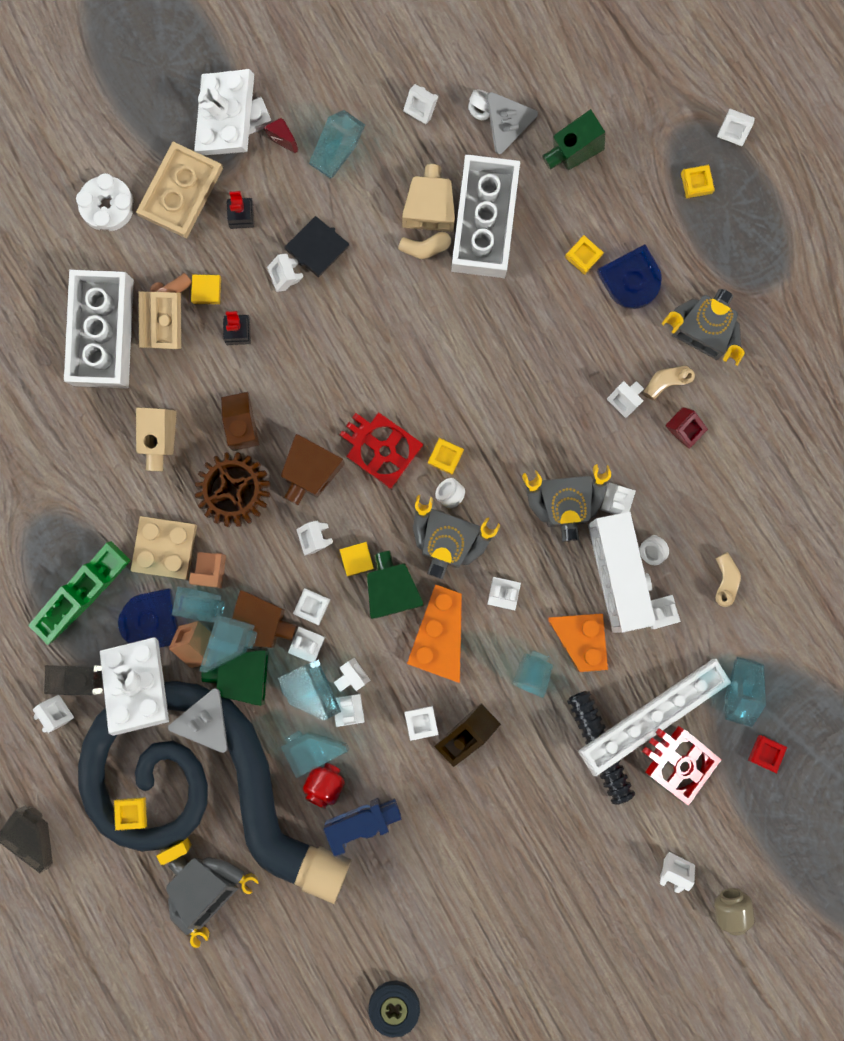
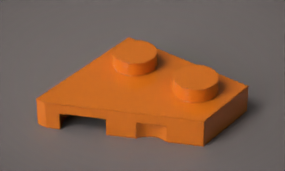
M603 613L548 618L550 626H552L559 637L562 646L568 652L578 672L608 670Z

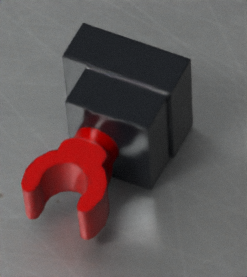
M229 191L231 199H227V221L229 228H254L252 198H242L241 191Z
M226 311V316L223 319V337L226 345L251 344L249 315H238V311Z

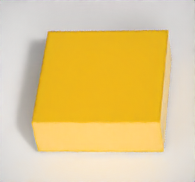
M709 165L682 170L681 177L686 198L713 194L715 189Z
M583 235L567 252L565 258L585 275L603 256L604 252Z
M192 275L191 302L193 304L220 305V275Z
M439 438L427 464L453 475L464 449Z
M367 542L339 549L347 577L374 569Z
M146 797L114 800L115 830L147 827Z
M187 837L185 840L167 849H162L156 857L160 865H165L186 854L192 844Z

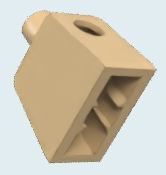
M428 164L425 166L424 177L415 176L412 178L402 216L403 228L454 232L455 215L452 182L449 179L441 178V167L439 165Z
M136 408V452L146 454L147 471H163L164 455H173L177 413L175 410ZM155 437L157 438V445H156V446L154 445V439H155Z

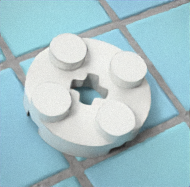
M101 174L89 180L76 196L81 216L94 229L118 230L126 225L132 217L134 200L130 190L124 182L109 174ZM105 198H111V207L108 209L105 206L99 207L101 201Z

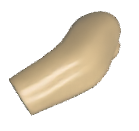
M438 232L421 242L403 237L399 243L398 250L419 259H427L448 249L451 244V237L446 232Z
M687 366L659 370L654 374L643 394L647 398L655 400L663 390L671 385H684L693 382L695 373Z
M726 552L715 558L723 577L715 599L722 607H728L734 603L741 581L739 569L730 554Z

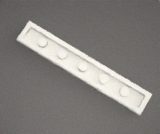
M712 659L588 743L578 752L592 775L597 776L657 735L655 732L658 728L664 730L731 684V681L717 659Z

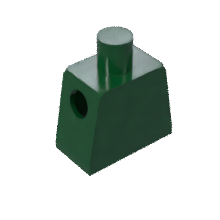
M591 109L553 136L554 148L542 155L545 164L551 170L560 163H563L565 168L570 170L605 150V130Z
M390 550L374 554L378 570L367 573L371 619L424 606L406 564L394 566Z
M262 650L220 655L218 666L203 665L201 681L217 683V689L220 690L221 697L262 706L265 704L269 651Z

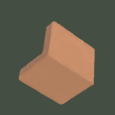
M199 552L197 554L195 573H190L189 584L222 588L226 555L222 553Z
M196 621L178 626L169 650L189 667L194 668L211 664L220 641L205 626Z

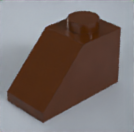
M249 392L221 397L222 421L229 448L232 451L259 446L260 443Z

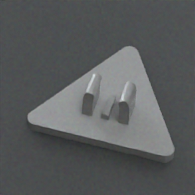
M489 92L486 97L494 148L497 154H502L538 116V112L503 96Z
M215 688L173 721L168 726L169 731L219 752H226L228 746L220 690Z

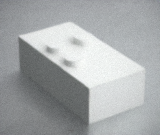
M465 154L451 272L505 278L508 267L520 161Z
M69 270L64 382L72 386L129 388L134 280L126 272Z
M625 512L596 518L588 524L612 633L655 626L656 621L649 591L652 590V583L649 574L644 573L631 513Z

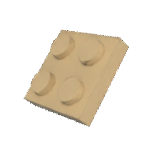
M140 516L131 572L188 580L197 525Z

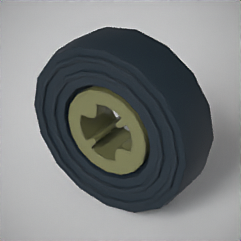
M399 981L385 982L377 987L371 995L368 1005L369 1019L373 1027L382 1035L391 1038L402 1037L411 1032L417 1024L420 1015L419 998L415 991L406 983ZM391 1003L394 1006L400 1004V1014L397 1015L395 1012L389 1014L388 1004Z

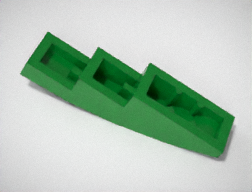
M112 541L107 542L89 563L84 564L68 584L58 589L28 626L47 645L51 644L97 599L131 560Z

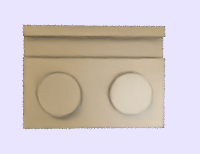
M139 291V347L181 349V293Z

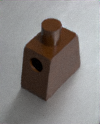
M296 434L281 473L283 480L291 484L284 498L299 506L306 492L318 498L344 466L343 458Z
M240 590L225 643L274 648L277 637L293 641L297 625L282 621L285 609L249 592Z

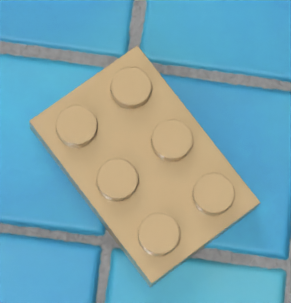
M172 142L136 211L137 215L187 239L223 170L222 164Z

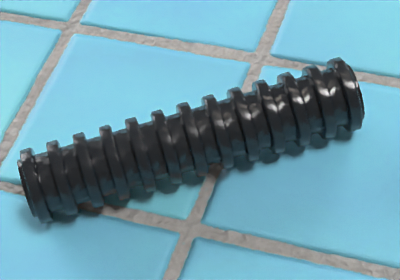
M590 691L580 692L567 700L568 705H572L571 712L576 714L574 717L575 721L580 723L578 728L583 730V733H581L582 737L587 739L585 741L586 745L605 733L604 729L606 728L605 724L600 722L602 720L601 716L597 715L598 709L593 706L595 704L594 700H590ZM621 760L600 774V778L605 780L603 783L604 787L609 789L607 791L608 796H612L611 803L615 805L625 803L635 796L634 790H630L631 783L626 781L628 778L627 774L622 772L624 770L623 765H619Z

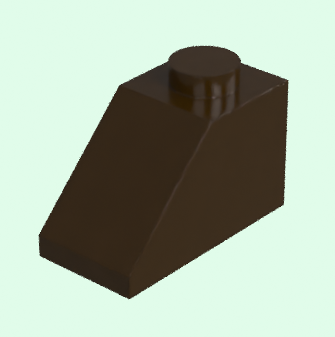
M481 703L434 747L455 767L485 744L501 724Z

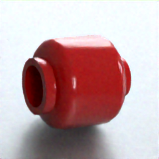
M325 763L323 767H312L302 788L306 794L305 799L326 809L327 805L336 804L345 785V780L339 775L340 769L329 763Z

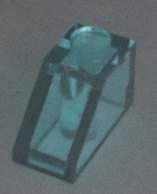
M345 110L329 116L309 164L330 179L333 178L355 149L365 124Z
M177 587L172 615L216 623L217 617L221 618L223 614L224 601H221L222 595Z
M217 615L199 671L204 673L211 672L245 654L248 648L252 649L257 636V632L253 631L255 625L223 615Z
M533 651L531 655L524 653L512 685L544 698L553 665L547 662L549 657Z
M736 657L730 677L731 684L728 685L725 696V719L753 727L766 706L764 664Z
M319 660L278 678L281 684V691L290 705L323 721L341 712Z
M301 730L285 737L287 743L281 746L296 778L349 750L346 743L310 731L302 734Z

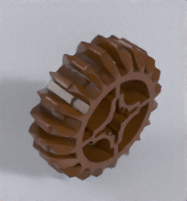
M226 452L224 453L223 462L218 456H214L216 465L212 466L206 462L205 467L209 470L206 474L203 471L198 473L204 481L195 482L197 488L203 489V491L195 493V498L205 499L198 504V507L200 509L208 508L204 514L207 518L215 514L213 522L219 524L224 518L225 527L231 526L232 519H234L237 527H241V518L243 517L248 524L252 523L251 513L257 517L261 516V513L256 509L258 505L262 508H267L268 506L264 501H261V498H270L271 496L269 492L263 491V488L270 487L271 483L266 480L261 481L268 475L265 470L257 472L261 464L257 461L251 465L252 457L249 455L242 461L241 453L236 452L232 460L231 455ZM228 469H242L249 472L251 476L233 479ZM220 474L221 487L212 495L213 483ZM228 480L236 487H239V489H235L238 491L236 494L238 499L227 493V490H230L228 489L230 486ZM254 484V495L246 506L244 494ZM230 500L237 506L238 511H223L215 504L220 501L223 503Z

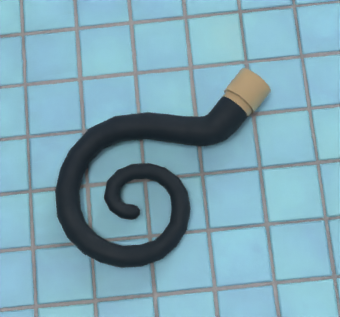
M178 681L164 682L168 710L186 712L211 691L199 684ZM221 697L227 746L237 771L245 841L251 855L261 868L275 877L300 886L302 891L335 904L352 859L343 855L334 857L332 851L321 846L315 848L288 837L281 832L275 810L269 764L255 728L231 699ZM105 708L96 716L83 740L78 763V790L86 814L102 835L119 846L144 852L167 849L185 840L200 824L208 804V783L203 766L192 750L174 740L152 743L140 755L135 769V780L139 789L148 791L154 786V766L161 760L170 759L176 762L184 771L188 783V801L184 811L175 821L160 827L115 830L114 806L111 803L105 785V763L109 749L117 735L112 736L108 732Z

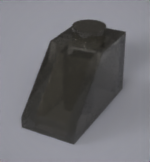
M45 665L44 694H102L103 677L101 665Z
M23 806L13 812L0 830V844L41 874L53 864L48 822L42 819V813L36 808Z

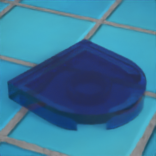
M646 244L597 270V274L611 298L625 308L638 309L647 306L656 298L661 288V271Z
M171 589L134 596L126 603L118 618V628L124 640L128 643H134L155 637L159 641V648L170 646L178 629Z

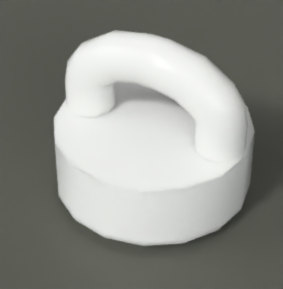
M478 89L473 91L469 99L468 109L476 119L486 120L490 117L486 97L487 92ZM475 107H477L478 109L483 110V111H485V112H484V113H480V112H478V111L476 110Z
M448 478L439 484L435 497L443 506L452 509L463 500L465 488L456 479Z
M652 535L641 543L640 555L646 563L654 566L660 565L668 558L669 547L663 539L657 535Z

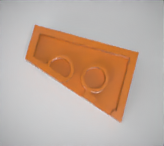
M435 584L407 661L408 665L460 683L461 593Z

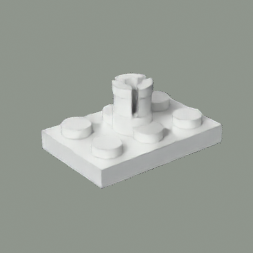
M250 69L202 74L198 97L199 108L195 152L203 156L247 152L254 73Z
M154 637L101 650L100 659L109 734L114 736L169 722L159 641Z

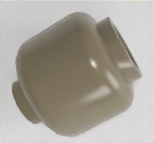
M737 888L725 889L716 897L714 907L717 924L723 931L739 936L745 934L746 931L753 927L755 916L751 897Z

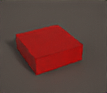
M758 735L748 761L777 773L788 747Z

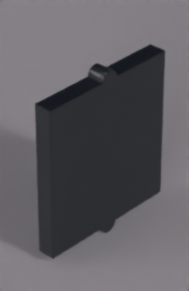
M315 216L284 249L299 261L300 266L304 265L319 278L350 244L335 232L334 227L330 228Z

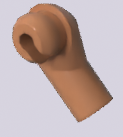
M184 273L165 286L161 282L154 283L150 288V292L181 293L190 287L192 282Z

